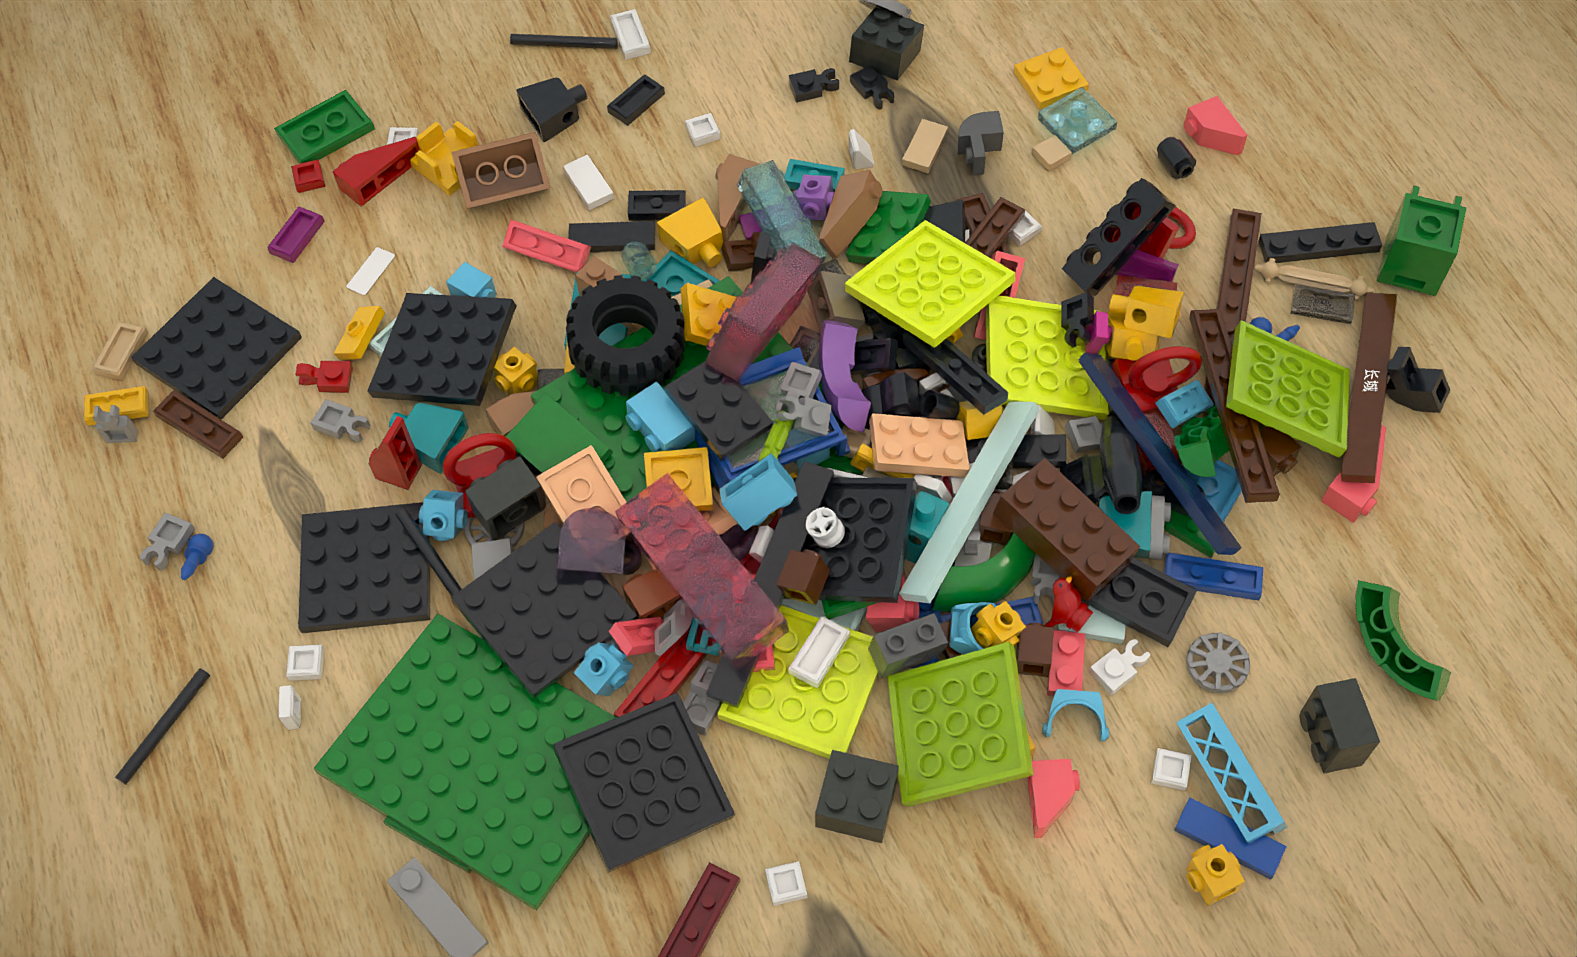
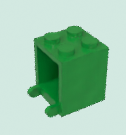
M1413 185L1411 193L1405 194L1386 236L1377 282L1436 296L1458 254L1467 207L1461 206V196H1455L1453 204L1418 196L1420 187Z

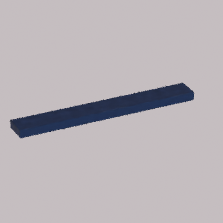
M1085 352L1078 359L1079 363L1215 552L1219 555L1236 554L1242 548L1102 355Z

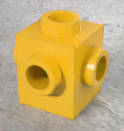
M514 346L507 353H503L498 357L493 370L495 374L494 382L501 391L507 392L509 395L530 392L540 384L536 371L537 363L527 352L523 354Z
M1004 601L996 607L989 604L976 614L978 621L972 626L971 632L976 642L984 649L1010 642L1015 646L1020 642L1017 636L1026 626L1021 621L1019 614Z
M1223 844L1215 848L1206 845L1191 854L1192 859L1186 868V877L1191 888L1195 892H1200L1207 906L1238 892L1245 883L1244 878L1239 872L1241 868L1237 858L1232 852H1227Z

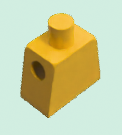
M704 198L657 222L659 240L669 250L692 264L704 260L709 267H714L721 262L722 255L719 251L723 244L722 231Z
M1134 286L1129 297L1112 294L1109 312L1124 314V326L1126 328L1172 338L1179 321L1184 292Z
M1107 312L1108 326H1111L1112 329L1108 344H1105L1109 356L1136 361L1144 355L1159 349L1161 336L1126 328L1124 326V314Z

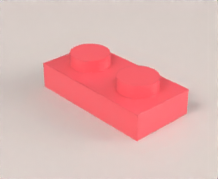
M661 617L615 622L609 633L626 656L655 652L654 631L664 621Z
M1054 630L1052 665L1048 676V696H1054L1057 689L1082 691L1085 633Z

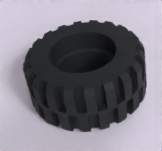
M618 275L609 281L604 278L596 282L597 286L592 287L590 285L582 291V297H576L571 304L572 309L568 311L566 318L569 358L571 364L575 365L577 374L581 378L586 377L587 384L593 388H597L599 385L602 387V392L612 394L613 391L620 392V396H629V392L636 391L638 394L655 382L661 386L663 385V378L669 380L675 374V368L680 366L684 352V316L680 312L678 301L675 298H671V293L664 287L659 289L658 283L647 279L645 282L641 280L640 276L631 275V278H623V275ZM625 322L642 325L653 333V336L644 344L627 349L612 347L599 339V335L608 327Z

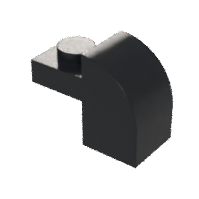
M1398 346L1393 358L1389 360L1387 365L1390 379L1387 383L1386 393L1396 403L1414 411L1440 413L1451 391L1443 369L1418 368L1411 348Z

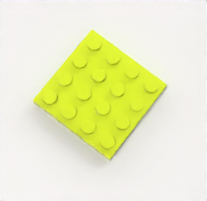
M925 220L846 281L845 292L935 348L1015 282V272Z
M1000 295L987 304V374L1008 391V399L1001 405L1007 406L1010 401L1035 402L1046 412L1081 417L1096 416L1097 419L1105 420L1109 414L1108 402L1078 360L1085 353V342L1079 336L1076 339V347L1074 348L1065 342L1066 330L1061 327V305ZM1104 344L1098 352V355H1102V357L1106 361V351Z
M781 605L771 627L775 670L753 672L739 707L736 708L722 703L718 711V719L830 759L832 750L848 753L879 674L868 650L873 637L846 628L850 631V637L817 689L789 674L788 669L820 618Z

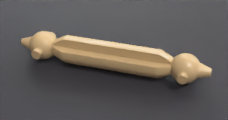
M1270 258L1264 264L1255 266V270L1262 273L1265 277V282H1270L1271 279L1278 277L1283 282L1337 293L1350 291L1354 295L1353 299L1359 300L1366 293H1374V288L1364 281V276H1358V279L1351 281L1343 275L1292 265L1278 267L1274 258Z

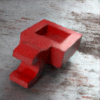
M320 361V368L306 363L297 364L295 375L300 376V385L317 384L319 392L349 393L353 367L351 361Z

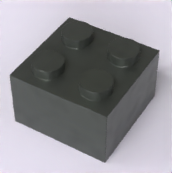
M875 7L852 34L849 62L863 68H872L879 74L898 80L921 51L924 24L891 13L886 9Z
M520 456L514 460L504 461L497 467L494 473L486 478L480 477L470 484L469 489L465 490L474 515L492 540L501 538L546 507L540 483Z
M1356 678L1317 685L1299 715L1302 729L1309 733L1312 742L1311 753L1314 761L1320 763L1323 774L1362 766L1380 743V739Z
M832 750L815 812V827L882 843L898 781L899 766Z

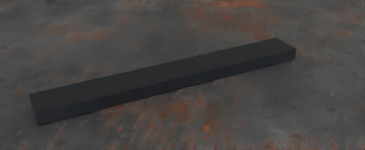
M806 461L803 462L795 481L797 496L783 509L708 687L707 697L736 708L739 707L785 596L776 586V583L790 550L803 552L810 535L806 529L807 517L812 511L821 508L834 477L833 470Z

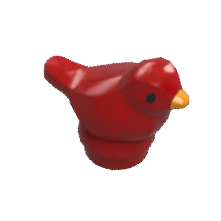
M1060 577L1053 583L1054 601L1052 616L1045 626L1052 628L1055 625L1066 624L1069 630L1072 628L1078 633L1094 612L1088 608V604L1082 603L1080 592L1073 587L1072 577Z

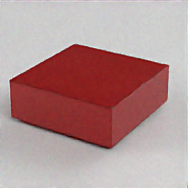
M319 159L291 166L298 193L326 187Z

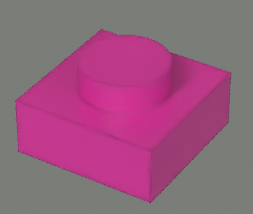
M1096 311L1094 323L1086 326V329L1091 334L1090 342L1085 343V352L1098 354L1103 345L1108 344L1112 332L1111 326H1108V313Z

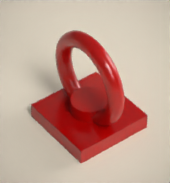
M1137 207L1134 210L1133 220L1139 217L1141 207ZM1175 207L1168 216L1175 219L1182 226L1184 235L1175 238L1180 227L1166 217L1138 250L1163 259L1168 249H1182L1193 243L1196 237L1195 225L1186 213ZM1120 229L1113 234V242L1120 238Z
M1172 346L1150 352L1136 361L1115 359L1112 363V368L1115 375L1147 418H1165L1155 403L1178 390V385L1185 383L1196 375L1202 365V358L1196 350L1190 347ZM1185 359L1189 361V364L1181 371L1173 374L1169 360Z
M483 433L471 436L456 444L444 459L443 473L445 477L456 486L457 492L464 493L463 507L464 510H467V518H474L476 516L472 511L465 490L469 489L470 484L480 477L486 478L494 473L497 467L504 461L516 459V447L506 436L496 433ZM482 446L498 447L458 462L464 454Z

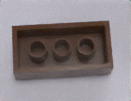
M1046 458L1040 461L1000 496L993 512L1060 577L1067 578L1071 576L1073 587L1080 592L1081 597L1087 602L1131 563L1141 547Z

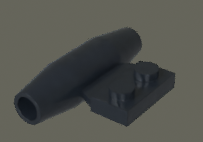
M1110 416L1102 424L1099 446L1100 455L1088 456L1086 454L1066 464V468H1060V472L1094 504L1099 502L1098 498L1107 491L1117 512L1131 514L1136 512L1141 504L1143 475L1138 446L1119 417Z

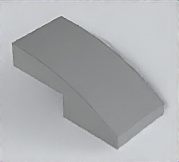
M683 596L664 614V622L654 631L655 654L658 656L664 654L689 629L694 615V601L690 598Z
M707 660L703 661L690 684V692L683 702L696 732L706 736L722 705V702L711 699L706 695L718 666Z

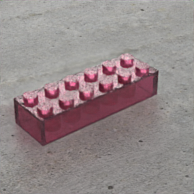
M793 242L785 251L780 249L774 260L768 262L764 271H760L753 283L747 285L742 296L738 295L731 308H727L718 322L721 329L719 333H714L706 347L710 353L705 363L738 382L798 309L823 260Z
M668 473L615 511L625 531L736 671L789 632L786 618Z

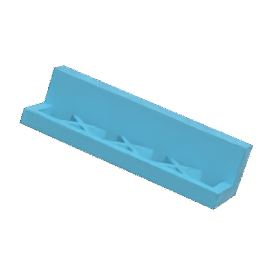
M1213 703L1176 722L1248 844L1271 831L1277 834L1287 828L1283 818ZM1205 718L1211 728L1208 740L1193 737L1187 727ZM1214 735L1220 744L1213 743ZM1197 744L1206 746L1204 755ZM1211 748L1225 751L1228 761L1225 770L1210 767L1207 760ZM1232 764L1238 774L1230 772ZM1215 773L1223 775L1222 784L1219 782ZM1229 777L1241 780L1245 784L1246 792L1243 801L1228 797L1225 792ZM1250 794L1253 797L1256 804L1248 802ZM1233 804L1242 806L1240 814H1238ZM1246 808L1261 811L1268 823L1249 832L1243 822Z

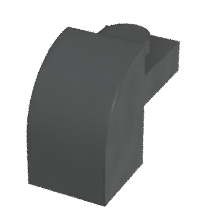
M999 111L973 114L966 118L959 128L957 155L965 154L966 165H971L972 175L984 174L985 152L1002 150L1004 131Z

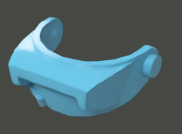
M979 602L952 607L949 646L963 655L984 649L973 637L970 629V616L977 614L989 604H992L994 607L996 605L994 603Z
M1056 690L1047 723H1043L1042 734H1045V737L1051 736L1052 719L1057 711L1065 705L1077 704L1087 707L1096 716L1099 722L1100 741H1106L1109 738V728L1106 726L1104 707L1099 692Z

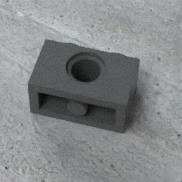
M935 613L875 634L868 650L880 677L884 678L941 657L948 641Z

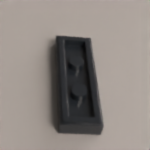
M655 221L569 223L568 239L591 246L590 252L655 250L656 226Z

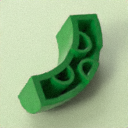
M1216 406L1207 409V416L1203 418L1193 417L1181 427L1182 434L1176 435L1174 440L1177 454L1183 466L1192 474L1201 477L1216 476L1215 463L1221 456L1229 452Z
M1011 531L1005 548L993 558L971 566H951L934 596L932 610L951 612V608L955 605L979 602L995 604L1011 594L1027 577L1034 565L1036 553Z
M1358 580L1355 603L1356 618L1365 641L1364 644L1378 666L1404 688L1422 697L1435 701L1440 700L1448 685L1451 672L1443 667L1427 662L1407 641L1399 620L1398 605L1400 593L1392 587Z

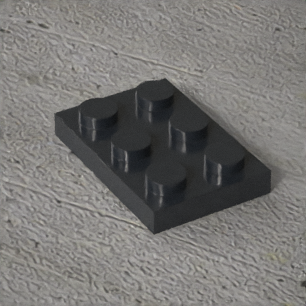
M714 355L665 386V393L721 461L769 431L773 426V421L717 355Z
M1133 558L1131 563L1092 599L1087 602L1081 597L1083 603L1169 647L1197 590Z

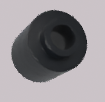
M1168 137L1158 145V159L1173 178H1186L1192 174L1196 166V159L1181 140L1175 137Z

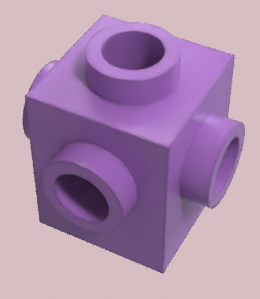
M803 175L800 187L794 191L793 204L794 207L798 208L800 219L825 221L835 193L831 176Z

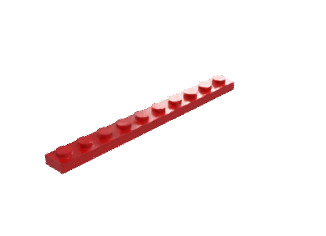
M781 508L768 524L774 531L784 508ZM752 545L716 588L720 590V593L726 594V591L733 592V600L725 632L736 619L733 577L754 575L761 564L749 554ZM707 599L705 603L696 639V644H700L708 609L711 602L710 599ZM718 601L707 646L713 647L724 602ZM691 625L685 634L659 657L614 712L616 718L676 694L707 655L706 653L687 650L686 643Z

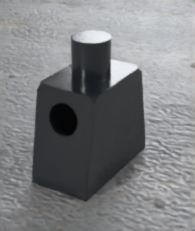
M557 77L516 90L521 110L543 142L548 141L579 120L577 104L588 99L586 91L581 84L567 89L561 79Z

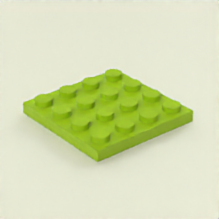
M1241 320L1236 326L1234 333L1226 407L1340 458L1347 450L1350 369Z
M1010 642L887 676L903 805L910 807L1034 775L1015 648Z

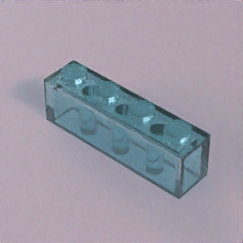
M774 160L744 169L737 186L763 233L772 235L770 246L775 248V255L789 280L819 270L827 256L826 250L813 232L809 218L804 216L799 207L798 198L790 191L784 173L778 169Z

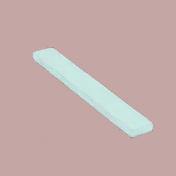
M1010 401L900 590L899 594L903 600L931 603L1037 415L1039 408L1035 402Z

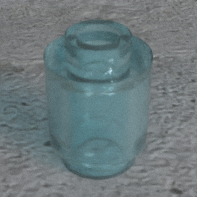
M631 242L624 247L621 258L630 275L640 276L641 280L649 278L656 270V260L648 247L641 242Z

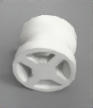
M825 507L817 508L807 517L806 529L819 546L824 548L834 547L843 539L845 528L831 509Z

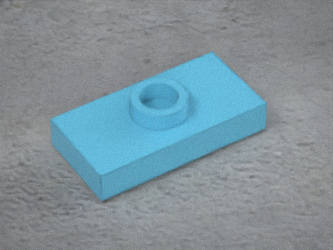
M1198 379L1168 394L1155 403L1172 429L1214 406V403Z

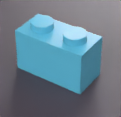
M657 382L626 401L627 415L625 417L629 426L634 431L639 430L642 433L647 446L652 452L681 450L695 440V428Z
M772 453L719 489L722 505L744 531L751 526L761 524L769 514L778 508L786 507L797 496L794 480Z

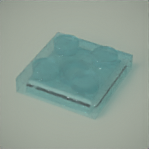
M1083 87L1038 112V120L1053 135H1056L1072 154L1114 131L1117 127V121Z

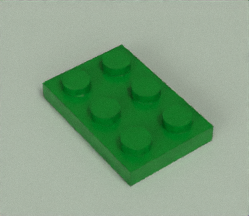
M882 191L876 211L856 234L846 253L848 261L862 264L871 263L921 224L931 204L929 195Z

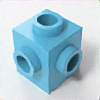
M432 490L424 498L423 505L419 511V523L423 524L424 535L433 536L435 540L448 541L455 538L466 527L467 510L463 509L464 493Z
M598 642L585 652L584 660L575 670L574 674L596 695L611 696L615 690L621 688L629 679L628 673L634 665L626 658L627 656L619 649L616 643L606 644Z

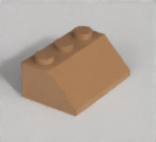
M536 132L451 152L467 209L551 188Z

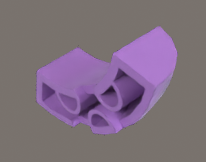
M824 320L819 341V370L823 375L821 383L826 401L829 405H832V412L844 425L858 432H864L871 402L864 397L858 383L852 382L850 370L855 365L854 352L858 329L844 322Z

